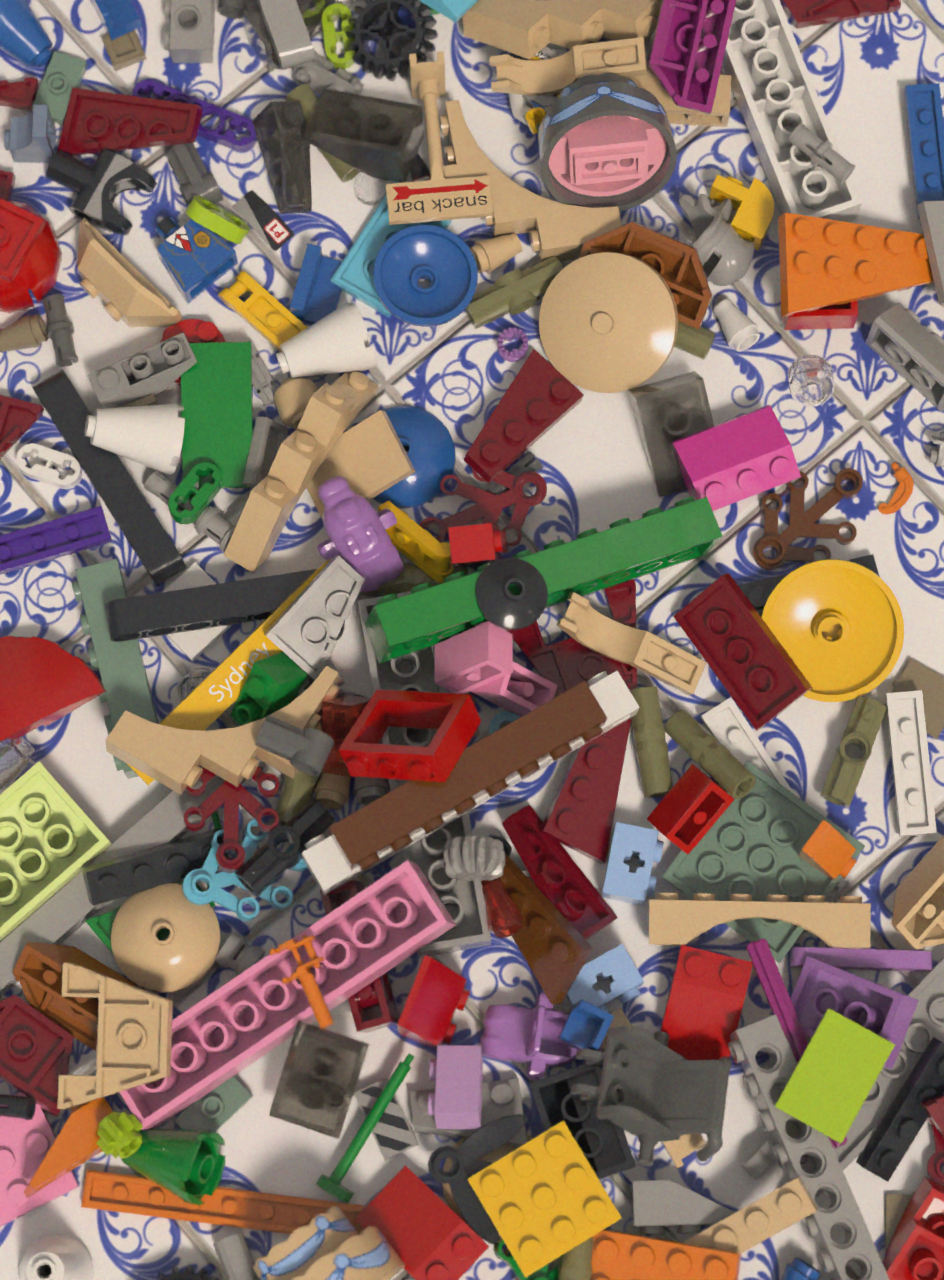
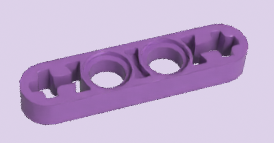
M818 947L790 948V967L803 968L805 960L809 956L839 969L932 971V952Z

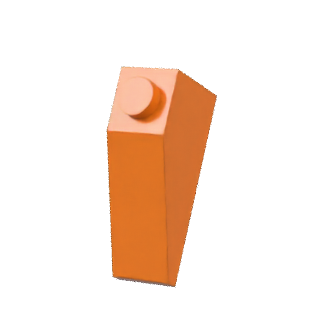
M822 820L798 855L833 881L838 875L846 878L857 862L852 857L856 849L825 820Z
M104 1097L70 1108L73 1113H71L23 1191L27 1198L102 1152L96 1144L101 1139L97 1134L98 1125L107 1115L113 1113Z

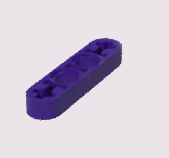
M143 80L133 88L132 96L142 97L141 95H148L151 91L155 99L164 100L166 96V101L199 105L203 112L197 136L239 152L249 151L257 143L256 126L253 121L244 116L152 80ZM216 115L220 119L218 127L211 130L202 127L201 121L205 116ZM227 121H230V129L233 131L241 132L243 128L247 129L249 138L242 137L241 141L237 140L236 133L226 129Z

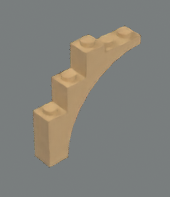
M479 0L462 16L464 36L527 59H531L550 42L571 49L576 45L597 43L602 37L614 41L644 37V41L652 36L657 26L656 17L659 16L662 0Z
M459 100L445 102L444 115H439L441 135H448L449 146H445L447 165L443 166L444 178L490 175L493 216L484 217L486 226L492 225L494 237L530 232L532 251H538L541 263L553 256H556L558 260L579 258L586 241L622 226L618 207L589 208L567 205L538 196L513 182L496 168L478 147L466 125Z
M355 371L345 372L332 385L325 383L311 396L297 429L281 443L268 475L251 490L224 552V556L252 573L269 558L289 516L319 466L350 423L375 397L379 386L370 381L365 374Z
M326 666L308 689L289 705L272 713L270 716L302 730H305V728L317 729L322 719V716L318 714L325 704L328 706L332 705L341 689L337 686L339 672ZM125 710L106 738V751L180 795L187 786L192 788L196 784L203 771L200 766L236 787L239 786L243 778L249 780L259 765V761L256 758L292 779H295L299 772L290 764L289 760L255 746L260 728L267 717L239 727L203 731L177 729L153 723Z

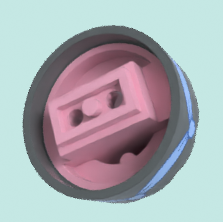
M614 73L585 75L575 83L564 87L539 126L538 146L542 178L548 191L563 204L589 208L618 207L619 212L628 210L655 196L667 184L675 169L677 151L664 107L652 93L639 88L631 79L622 78Z

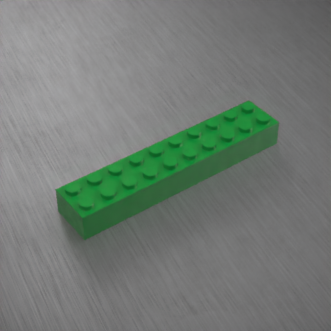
M692 496L674 504L675 508L663 511L662 507H657L643 513V518L631 522L629 518H623L610 524V529L598 532L596 528L589 529L576 536L577 540L565 543L564 539H559L545 545L543 551L532 554L531 550H525L513 555L511 558L526 561L541 573L548 590L546 609L569 601L567 598L571 592L585 596L705 556L723 536L708 498L695 501V498ZM495 561L481 565L477 568L478 572L465 576L464 572L452 574L444 579L445 583L433 587L431 583L418 585L410 590L411 594L398 598L397 594H391L376 601L377 605L371 610L365 622V627L379 664L434 646L449 639L452 635L460 634L476 627L479 623L487 622L488 620L478 608L475 588L480 574L488 565ZM516 585L508 586V591L511 595H520V589Z

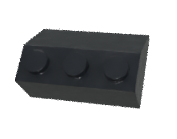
M584 1064L530 1083L529 1086L545 1131L564 1121L599 1180L636 1167L624 1130L609 1119H599L596 1116L598 1100H581V1094H571V1088L574 1084L600 1086L602 1077L601 1065Z

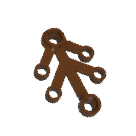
M852 468L840 470L834 479L833 488L804 513L805 490L809 480L805 473L799 471L800 479L804 483L803 487L796 488L792 485L791 481L786 483L787 489L790 491L789 527L780 535H778V514L783 507V501L777 494L766 495L761 503V510L765 514L764 536L756 541L752 552L756 564L766 570H775L780 568L785 561L813 562L817 561L813 556V553L816 551L824 552L826 559L831 558L829 548L822 544L815 545L813 548L789 546L798 537L835 539L841 545L851 544L857 534V530L852 523L842 522L839 525L816 524L815 522L843 498L851 499L858 495L863 485L861 474ZM850 481L853 484V489L850 491L844 490L841 487V482ZM773 500L778 504V508L776 510H769L765 503ZM843 528L849 529L852 536L848 539L842 538L839 530ZM767 548L774 549L776 557L772 559L767 558L764 555V550Z

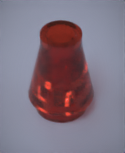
M493 881L486 884L482 890L485 898L488 929L494 932L497 938H506L518 933L523 927L521 923L523 916L505 890L503 882Z

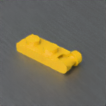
M243 270L234 278L236 282L229 289L225 287L218 294L220 300L227 307L233 309L279 352H281L280 345L308 328ZM247 291L251 296L243 302L239 297Z
M390 501L378 506V512L389 509L397 519L395 525L386 529L396 549L432 579L445 583L444 579L452 575L454 571L451 564L450 544L446 542L440 543L428 530L420 527L406 512L398 509Z

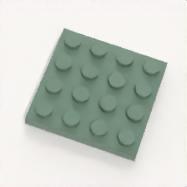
M747 760L744 766L756 777L753 789L743 798L735 799L689 854L681 850L662 876V878L692 900L693 894L698 893L715 894V901H730V894L752 895V901L766 902L767 895H789V902H803L804 895L825 896L826 900L842 876L838 875L833 881L798 856L822 820L828 822L856 849L852 855L854 859L858 857L865 845ZM766 918L737 919L725 923L749 942L765 938L774 960L778 963L782 961L804 931L799 926L781 920Z

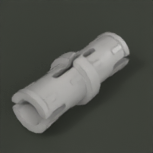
M802 123L794 129L788 138V142L794 144L811 158L810 163L814 166L820 165L839 180L841 184L849 178L856 167L833 150V144L828 140L823 142Z

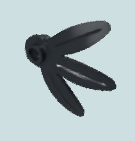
M522 1114L496 1119L476 1130L462 1142L458 1149L451 1146L439 1147L432 1152L428 1160V1169L431 1176L440 1183L450 1184L454 1201L463 1218L474 1232L489 1244H496L498 1242V1231L469 1183L468 1178L494 1163L478 1161L477 1159L508 1142L525 1125L526 1119ZM448 1157L452 1160L453 1165L449 1171L444 1172L440 1169V1161Z

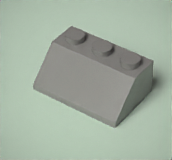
M896 304L874 320L865 344L942 413L944 411V340L937 333L927 331L920 324L919 317L908 308L904 310L899 304Z

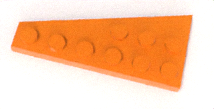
M786 212L778 217L781 317L806 310L813 311L829 305H840L881 296L897 290L898 292L924 284H934L924 234Z

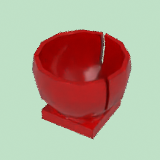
M0 198V312L13 313L34 307L28 288L31 289L38 304L54 288L62 262V252L54 227L35 209L26 203Z

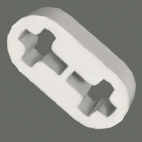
M33 443L24 445L17 453V465L21 472L29 478L61 489H72L82 480L81 466L76 458L71 455ZM37 453L39 460L46 463V466L34 464L32 468H29L25 458H32ZM68 464L74 475H67L65 480H63L60 473L53 469V466L65 469Z

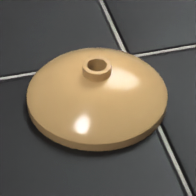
M175 883L163 884L131 895L117 912L111 930L112 952L122 972L138 986L150 991L164 993L180 991L200 981L213 966L221 942L219 922L210 904L195 905L189 902L183 894L182 885ZM162 928L170 930V936L165 941L158 940L157 932Z

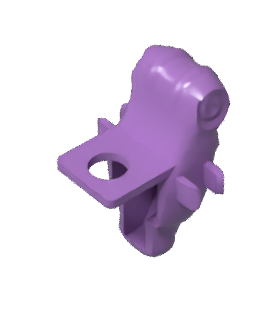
M335 476L323 482L318 487V496L325 507L323 525L329 539L318 545L317 548L320 555L324 559L329 560L337 554L365 579L360 589L361 593L375 591L382 584L394 581L405 570L399 553L386 532V529L397 523L394 513L389 509H384L377 513L365 497L351 490L346 478L342 476Z
M541 993L536 997L535 1008L515 1007L513 1005H489L483 1017L484 1031L480 1038L483 1056L500 1061L512 1060L517 1063H527L526 1076L529 1079L539 1080L545 1074L546 1066H563L571 1063L576 1059L577 1050L580 1049L558 1038L569 1014L554 1010L545 993ZM603 1041L601 1043L600 1048L597 1051L602 1052Z

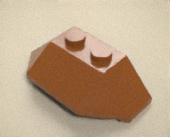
M634 221L584 243L579 258L595 253L616 252L636 257L653 267L665 280L673 294L678 312V321L700 329L711 302L712 294L697 248Z
M27 942L12 973L15 979L20 982L29 1004L74 1036L75 1039L97 1052L99 998L62 997L63 963H74L135 987L137 985L75 946Z

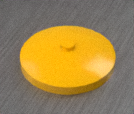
M817 560L791 571L772 590L762 613L764 622L813 687L803 696L817 701H848L872 691L891 673L898 661L903 646V616L894 593L873 571L847 560Z

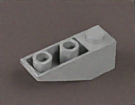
M183 332L87 376L102 409L118 408L150 394H154V397H156L197 363V360Z
M671 1180L631 1182L632 1227H641V1234H663V1226H678V1233H700V1225H714L735 1213Z

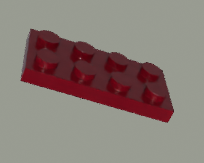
M729 573L718 578L674 615L676 621L756 731L766 726L813 688Z

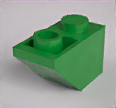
M284 652L256 661L231 711L230 717L242 726L263 719L289 705L296 699L307 673Z

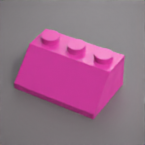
M770 405L672 442L689 496H693L695 501L707 497L712 511L801 477L791 444Z

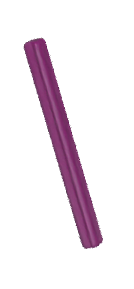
M765 938L758 939L749 943L746 949L773 1015L776 1014L798 1064L808 1046V1041L767 940ZM846 1136L842 1143L829 1137L833 1149L847 1143Z

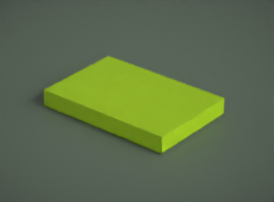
M828 1007L775 1107L833 1140L842 1143L895 1044Z

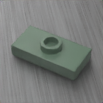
M54 51L31 112L34 109V104L48 105L53 122L63 126L72 88L80 87L88 66L87 62Z
M233 1076L187 1107L174 1121L182 1130H209L217 1132L253 1096Z

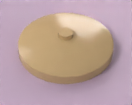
M595 253L573 261L563 268L552 280L544 294L540 307L539 333L548 359L567 380L589 391L616 393L645 383L665 365L673 351L677 338L678 312L669 286L662 276L646 262L623 253Z

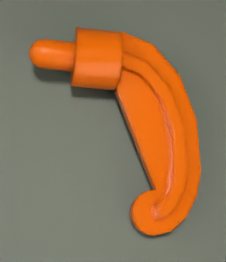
M893 462L891 467L895 471L893 476L899 482V485L889 504L881 503L878 507L879 512L885 515L897 512L907 503L913 492L914 482L905 467L900 468L896 462Z

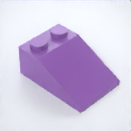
M809 956L805 960L791 997V1002L804 1034L813 1037L829 1007L894 1043L895 1046L883 1066L890 1069L894 1067L919 1001Z

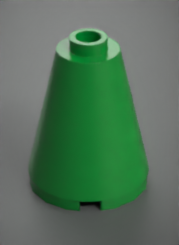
M141 1129L139 1131L142 1135L141 1146L131 1156L122 1158L124 1164L187 1203L201 1205L204 1202L200 1199L205 1194L212 1196L221 1180L226 1156L220 1155L219 1144L225 1146V1142L219 1133L209 1130Z

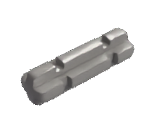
M251 342L253 386L256 391L260 390L258 395L264 405H273V395L278 386L276 384L272 385L274 379L261 356H256L259 352L254 343Z

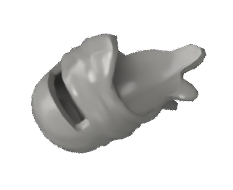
M705 194L699 195L698 202L689 195H682L679 199V204L688 214L691 226L699 237L690 246L697 248L707 280L716 286H727L743 278L752 262L755 246L752 241L742 239L734 230L732 224L728 223L734 210L730 199H725L719 206H716L714 200H709Z

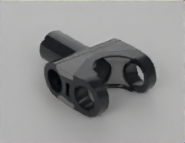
M107 149L101 150L93 166L59 150L52 157L46 172V178L77 193L69 206V210L80 219L85 218L90 224L119 235H128L133 225L128 219L118 214L119 211L113 207L115 198L125 190H143L150 193L153 192L157 184L155 179L144 169L129 159Z

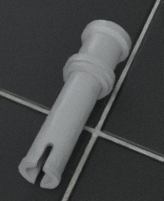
M158 470L153 472L144 484V489L157 496L167 505L171 494L178 487V485L171 482ZM193 496L185 504L177 503L180 513L185 509L192 510L190 502ZM209 506L193 522L194 529L201 536L205 534L220 545L219 549L225 552L236 525H233L219 515L220 510L216 507Z

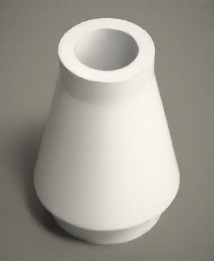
M730 299L723 300L715 306L713 312L719 320L730 347H735L738 352L747 350L760 338V334L757 331L758 325L740 311Z

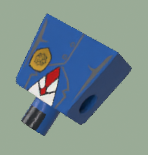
M168 216L161 220L155 228V231L164 239L157 247L159 259L188 304L238 264L236 251L212 231L192 219L180 227L171 216Z

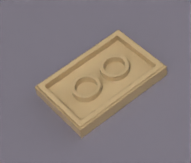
M379 410L341 435L306 488L323 520L325 507L318 496V487L326 480L335 476H342L346 478L351 490L369 501L416 471L386 412Z

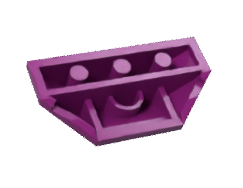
M662 0L648 66L676 106L711 114L736 0Z

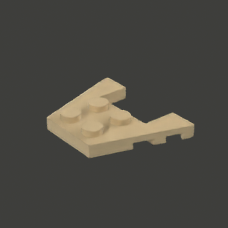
M63 963L62 997L99 998L96 1075H59L58 1109L70 1108L171 1076L173 1001L80 965Z

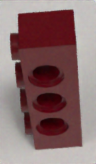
M351 880L326 895H323L320 890L326 915L365 889L364 883ZM387 972L348 998L357 1032L367 1033L398 1024L400 1018Z

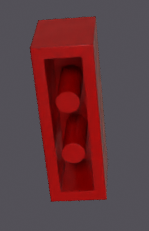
M486 523L448 527L452 564L488 563L502 559V553H508L506 532L499 530V526L496 524Z

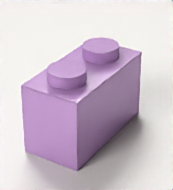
M437 1045V1059H430V1081H436L435 1093L428 1094V1115H435L436 1129L481 1128L482 1046Z

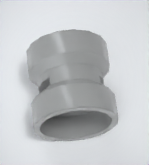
M233 932L222 946L215 962L224 968H232L235 970L236 976L262 960L265 951L256 945H248L245 943L243 936Z

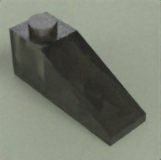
M300 101L270 102L252 122L279 213H309L312 210L310 136Z

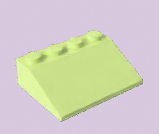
M39 761L0 794V941L80 873L82 868L88 866L111 845V842Z

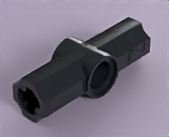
M312 798L284 826L277 827L271 832L268 841L235 872L236 878L251 894L258 897L287 868H292L299 863L302 852L307 850L305 844L323 834L335 823L334 817L325 806ZM282 842H290L294 845V848L288 853H280L276 850V847Z

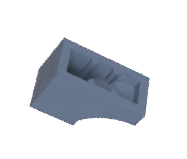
M34 104L33 111L28 115L11 117V127L6 129L4 133L5 150H10L14 162L50 163L56 153L57 130L48 105Z

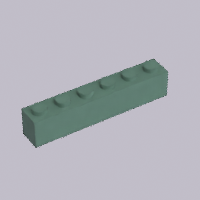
M117 559L75 569L78 580L72 581V587L76 601H83L86 613L80 615L81 625L85 636L91 634L94 646L88 648L90 662L93 669L99 668L102 679L101 683L106 692L99 695L101 703L107 702L110 715L104 716L108 735L125 710L150 722L159 724L138 639L122 642L110 640L104 605L113 600L128 598L121 567ZM113 756L117 771L124 770L128 779L138 777L124 761Z

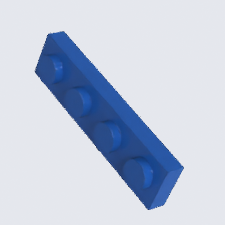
M939 83L905 85L904 88L918 219H920L917 207L924 201L944 200V119Z

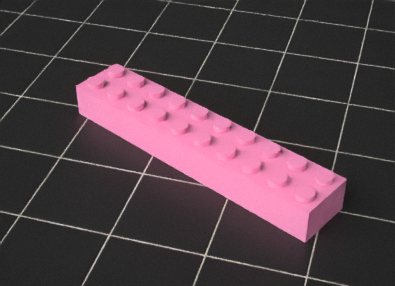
M407 860L292 939L300 941L302 940L301 936L307 934V937H315L311 943L317 957H324L325 960L319 963L321 967L315 969L313 966L309 969L330 1011L456 926L418 864ZM305 946L297 949L303 964L311 961ZM287 949L273 956L267 955L172 1020L171 1076L120 1092L132 1114L143 1125L142 1130L158 1128L316 1020L299 979L285 985L281 981V979L290 977L291 974L297 972L298 964L292 951Z

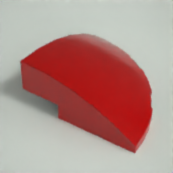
M34 636L0 637V741L14 742L39 726L50 725L103 694L106 690L100 679L83 659L72 656L69 652L60 648L58 643Z
M927 1177L923 1178L910 1200L882 1262L890 1280H944V1187Z

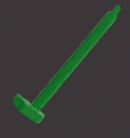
M410 1053L407 1054L403 1062H399L330 1177L321 1174L316 1182L320 1188L342 1202L349 1203L354 1193L340 1183L411 1069L409 1065L415 1056Z

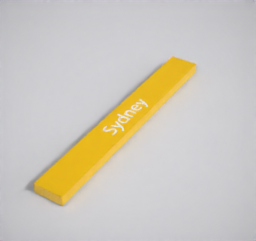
M330 559L326 560L159 724L177 729L205 731L239 697L254 663L283 652L264 633L328 564ZM127 764L147 785L154 781L153 778Z

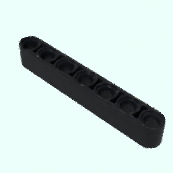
M63 369L34 385L32 388L156 586L187 568L181 555L117 454L92 445L90 437L85 436L86 419L91 413Z
M317 569L110 601L104 605L110 640L122 642L265 620Z

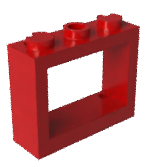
M376 689L338 750L351 776L446 782L481 723V719L470 694ZM388 726L438 729L428 747L378 744Z

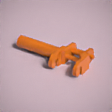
M307 934L301 936L302 940L291 939L278 945V948L269 950V953L273 956L287 949L292 951L298 964L297 972L291 974L290 977L281 979V981L285 985L299 979L319 1027L324 1029L333 1025L334 1022L309 968L313 966L315 969L321 967L319 963L325 959L324 957H317L311 943L315 937H307ZM302 946H305L311 960L303 964L297 950Z

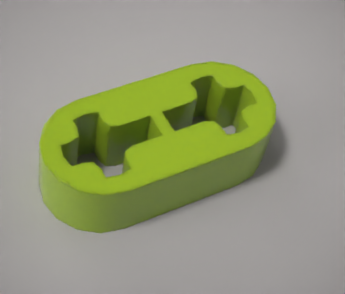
M335 3L325 8L322 13L326 59L334 64L333 68L344 70L354 64L353 57L356 51H349L347 46L355 39L346 37V32L353 30L354 27L348 23V18H352L349 8L343 4ZM335 15H340L341 20H343L341 22L342 31L335 32L334 22H332ZM343 41L345 58H338L336 42Z
M198 195L193 197L185 210L192 220L236 244H241L250 230L249 225L241 218Z

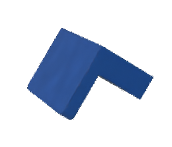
M90 0L111 41L142 27L140 18L130 0Z
M309 243L291 300L290 312L300 321L314 324L337 309L342 289L331 283L330 280L342 261L324 257L321 246Z

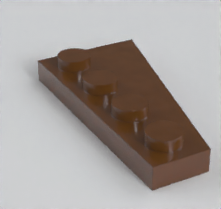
M505 853L503 875L492 881L482 880L481 884L552 1005L562 1003L594 948Z

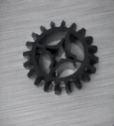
M364 0L367 4L364 9L360 6H355L354 10L359 14L358 19L348 18V23L355 27V29L346 32V37L355 40L347 47L349 51H356L353 60L357 65L363 64L362 70L366 74L373 71V76L379 80L386 74L389 81H394L398 72L402 79H407V69L410 68L409 54H416L417 63L420 60L422 62H429L430 59L425 55L426 50L430 52L436 51V46L429 42V40L438 37V32L431 29L437 22L433 16H428L431 12L429 6L421 5L422 2L419 0ZM399 10L407 11L413 15L416 28L402 25V19L398 16ZM383 14L381 22L372 26L374 21ZM393 29L397 31V34L392 35ZM387 35H392L391 40L386 38ZM368 41L382 44V51L386 53L385 59H379L372 55ZM413 43L411 47L400 56L403 47L407 44Z

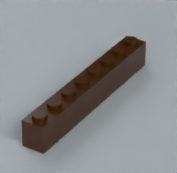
M583 681L466 748L446 782L410 780L331 825L329 833L351 871L357 867L364 871L381 860L378 856L390 848L393 852H397L413 842L411 836L421 830L428 834L445 824L443 818L449 814L456 812L459 816L471 810L477 805L475 799L488 793L489 797H493L509 787L507 784L508 780L517 775L521 779L532 775L541 768L538 763L551 756L552 760L555 761L572 751L570 745L576 741L583 739L586 743L598 737L604 732L601 727L605 725L608 718L586 681Z

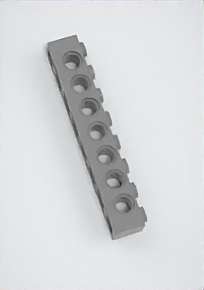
M776 1014L735 1030L729 1035L731 1042L728 1043L730 1053L736 1063L741 1062L746 1074L743 1077L744 1086L751 1098L756 1097L761 1109L757 1112L760 1124L764 1131H770L775 1142V1145L772 1146L773 1154L780 1167L785 1166L790 1178L787 1183L800 1176L815 1204V1194L819 1189L826 1191L831 1198V1204L827 1210L817 1205L819 1210L802 1219L806 1232L810 1237L815 1236L820 1251L817 1252V1257L825 1273L830 1272L833 1280H852L847 1276L845 1266L849 1260H854L861 1268V1274L857 1280H890L829 1137L776 1108V1103L771 1098V1087L780 1086L784 1089L797 1066ZM758 1051L766 1052L771 1057L772 1065L769 1070L762 1069L757 1065L755 1057ZM788 1120H793L800 1125L801 1136L799 1139H792L787 1135L785 1124ZM802 1155H809L815 1160L816 1170L813 1174H807L801 1169L800 1159ZM834 1224L841 1226L846 1233V1239L842 1245L834 1243L830 1237V1230Z

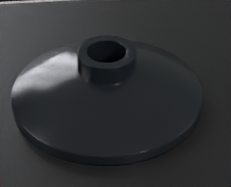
M504 558L491 563L480 574L476 583L475 598L479 610L489 622L503 629L517 630L530 626L542 615L548 600V590L543 576L533 565L521 559ZM516 585L520 589V595H511L508 591V586Z

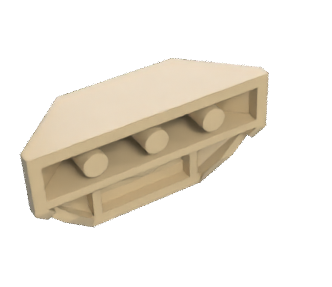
M83 218L79 222L78 271L82 279L79 284L83 290L93 299L98 296L106 304L103 308L108 315L116 322L122 319L129 327H169L182 321L180 311L118 252L90 222Z
M944 835L896 888L892 926L915 950L944 944Z

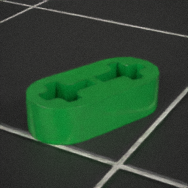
M202 462L195 465L171 494L168 507L171 518L179 524L193 523L218 494L222 487L220 470L215 464ZM211 474L213 484L206 482L200 490H197L200 485L199 476L207 477ZM193 496L190 502L192 510L185 509L180 513L177 503L185 504Z

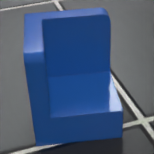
M579 1000L572 1006L558 1038L579 1049L597 1051L614 1016L584 1000Z

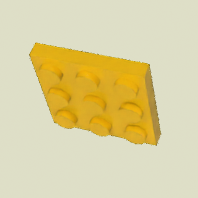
M564 1121L468 1178L473 1190L525 1277L622 1219Z

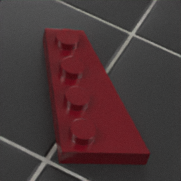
M533 349L466 453L464 461L487 483L492 482L582 401L584 394Z
M630 718L575 750L539 831L600 864L606 863L631 724Z
M527 805L511 814L502 822V825L536 887L587 940L608 927L618 917L562 845L539 832L543 821L533 808Z

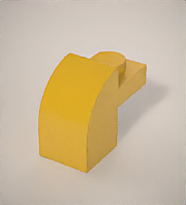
M717 175L712 184L709 199H713L720 204L725 199H730L734 210L737 211L731 222L732 227L742 239L752 241L755 246L754 249L759 251L768 234L774 214V200L771 192L757 178H754L750 188L747 189L741 181L734 177L727 176L724 178Z

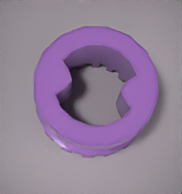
M516 327L505 329L500 333L497 340L498 353L504 360L518 362L526 356L529 345L528 337L521 329L519 330ZM514 338H517L522 342L523 347L521 350L514 349L512 352H508L503 347L505 340L511 342Z

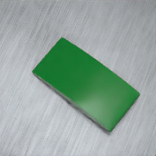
M251 342L189 343L197 363L181 375V405L184 406V411H181V417L185 418L182 443L183 479L195 465L202 462H210L215 464L220 470L222 478L221 488H251L243 484L254 432ZM211 474L207 477L199 476L200 485L198 489L206 482L213 484Z

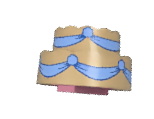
M336 1206L331 1207L326 1213L317 1215L310 1222L309 1226L296 1229L286 1242L273 1246L268 1255L259 1258L252 1267L260 1280H390L405 1264L376 1225L367 1227L359 1235L340 1208Z

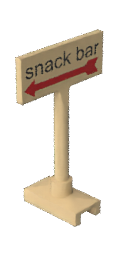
M444 51L437 52V61L417 63L416 54H409L412 98H420L424 105L430 180L386 184L389 225L493 216L490 175L444 178L437 99L440 96H446Z

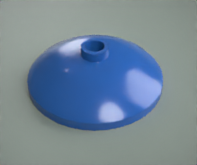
M415 225L400 230L383 244L375 260L373 281L379 300L394 317L414 326L432 327L450 322L468 307L476 291L478 271L471 250L456 234L438 226ZM426 279L430 282V286L423 288L419 286L418 281Z
M394 406L383 409L402 445L409 448L407 455L416 472L372 499L381 504L390 501L397 508H413L423 505L436 498L442 492L440 483L443 477L450 474L453 475L456 458L453 439L446 426L428 411L412 406ZM450 479L446 481L445 488L448 485Z

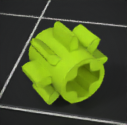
M113 1112L99 1123L97 1134L101 1139L96 1144L106 1156L112 1154L114 1158L118 1156L120 1158L129 1157L141 1146L142 1135L139 1131L143 1128V1125L133 1114L128 1116L125 1112L121 1114Z

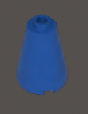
M0 0V49L28 68L36 65L38 68L41 67L53 54L50 51L53 43L26 0Z

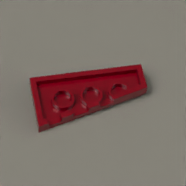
M72 88L57 152L60 150L70 156L100 153L102 149L121 151L194 143L203 109L195 104Z

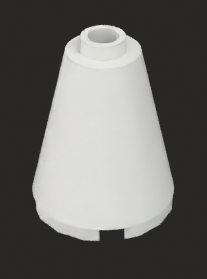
M354 301L344 304L280 345L281 352L276 354L282 373L289 372L291 378L368 370L377 367L373 346L370 347L367 336L369 334Z
M161 404L96 409L93 416H87L84 434L90 437L92 445L163 473L173 474L177 466H171L170 464L172 457H180L185 418L178 417V412L184 411V406L181 404Z
M64 1235L46 1236L33 1243L25 1252L19 1269L20 1280H93L94 1276L92 1260L86 1248L74 1238ZM50 1265L52 1273L47 1278L46 1270L47 1267Z

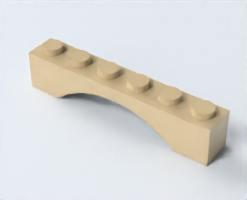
M657 893V900H649V945H687L698 935L717 925L737 919L766 918L781 920L799 926L819 937L831 948L869 949L871 903H862V896H840V903H825V896L804 895L803 902H789V895H767L766 902L752 901V895L730 894V901H715V894L698 893L693 894V900H679V893Z

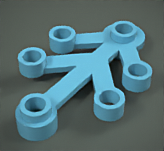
M255 819L251 820L244 830L245 838L241 846L245 850V863L252 857L258 843L267 835V832L263 831L261 836H254L251 833V826H257ZM224 829L217 831L212 837L211 850L202 868L192 870L184 878L182 884L183 894L189 902L195 905H207L210 902H214L235 912L239 919L251 921L260 910L257 900L252 897L239 899L221 889L234 884L248 891L236 878L235 873L221 872L215 874L218 868L216 851L220 846L217 843V837H224ZM291 844L283 853L290 852L294 848V845ZM301 859L291 869L301 872L308 869L304 860ZM196 881H204L207 884V891H199L195 885ZM270 885L258 896L270 902V905L276 910L286 909L293 901L292 891L285 886L275 888ZM276 893H283L287 898V902L284 904L279 903L275 898ZM242 904H250L253 908V914H245L242 911Z

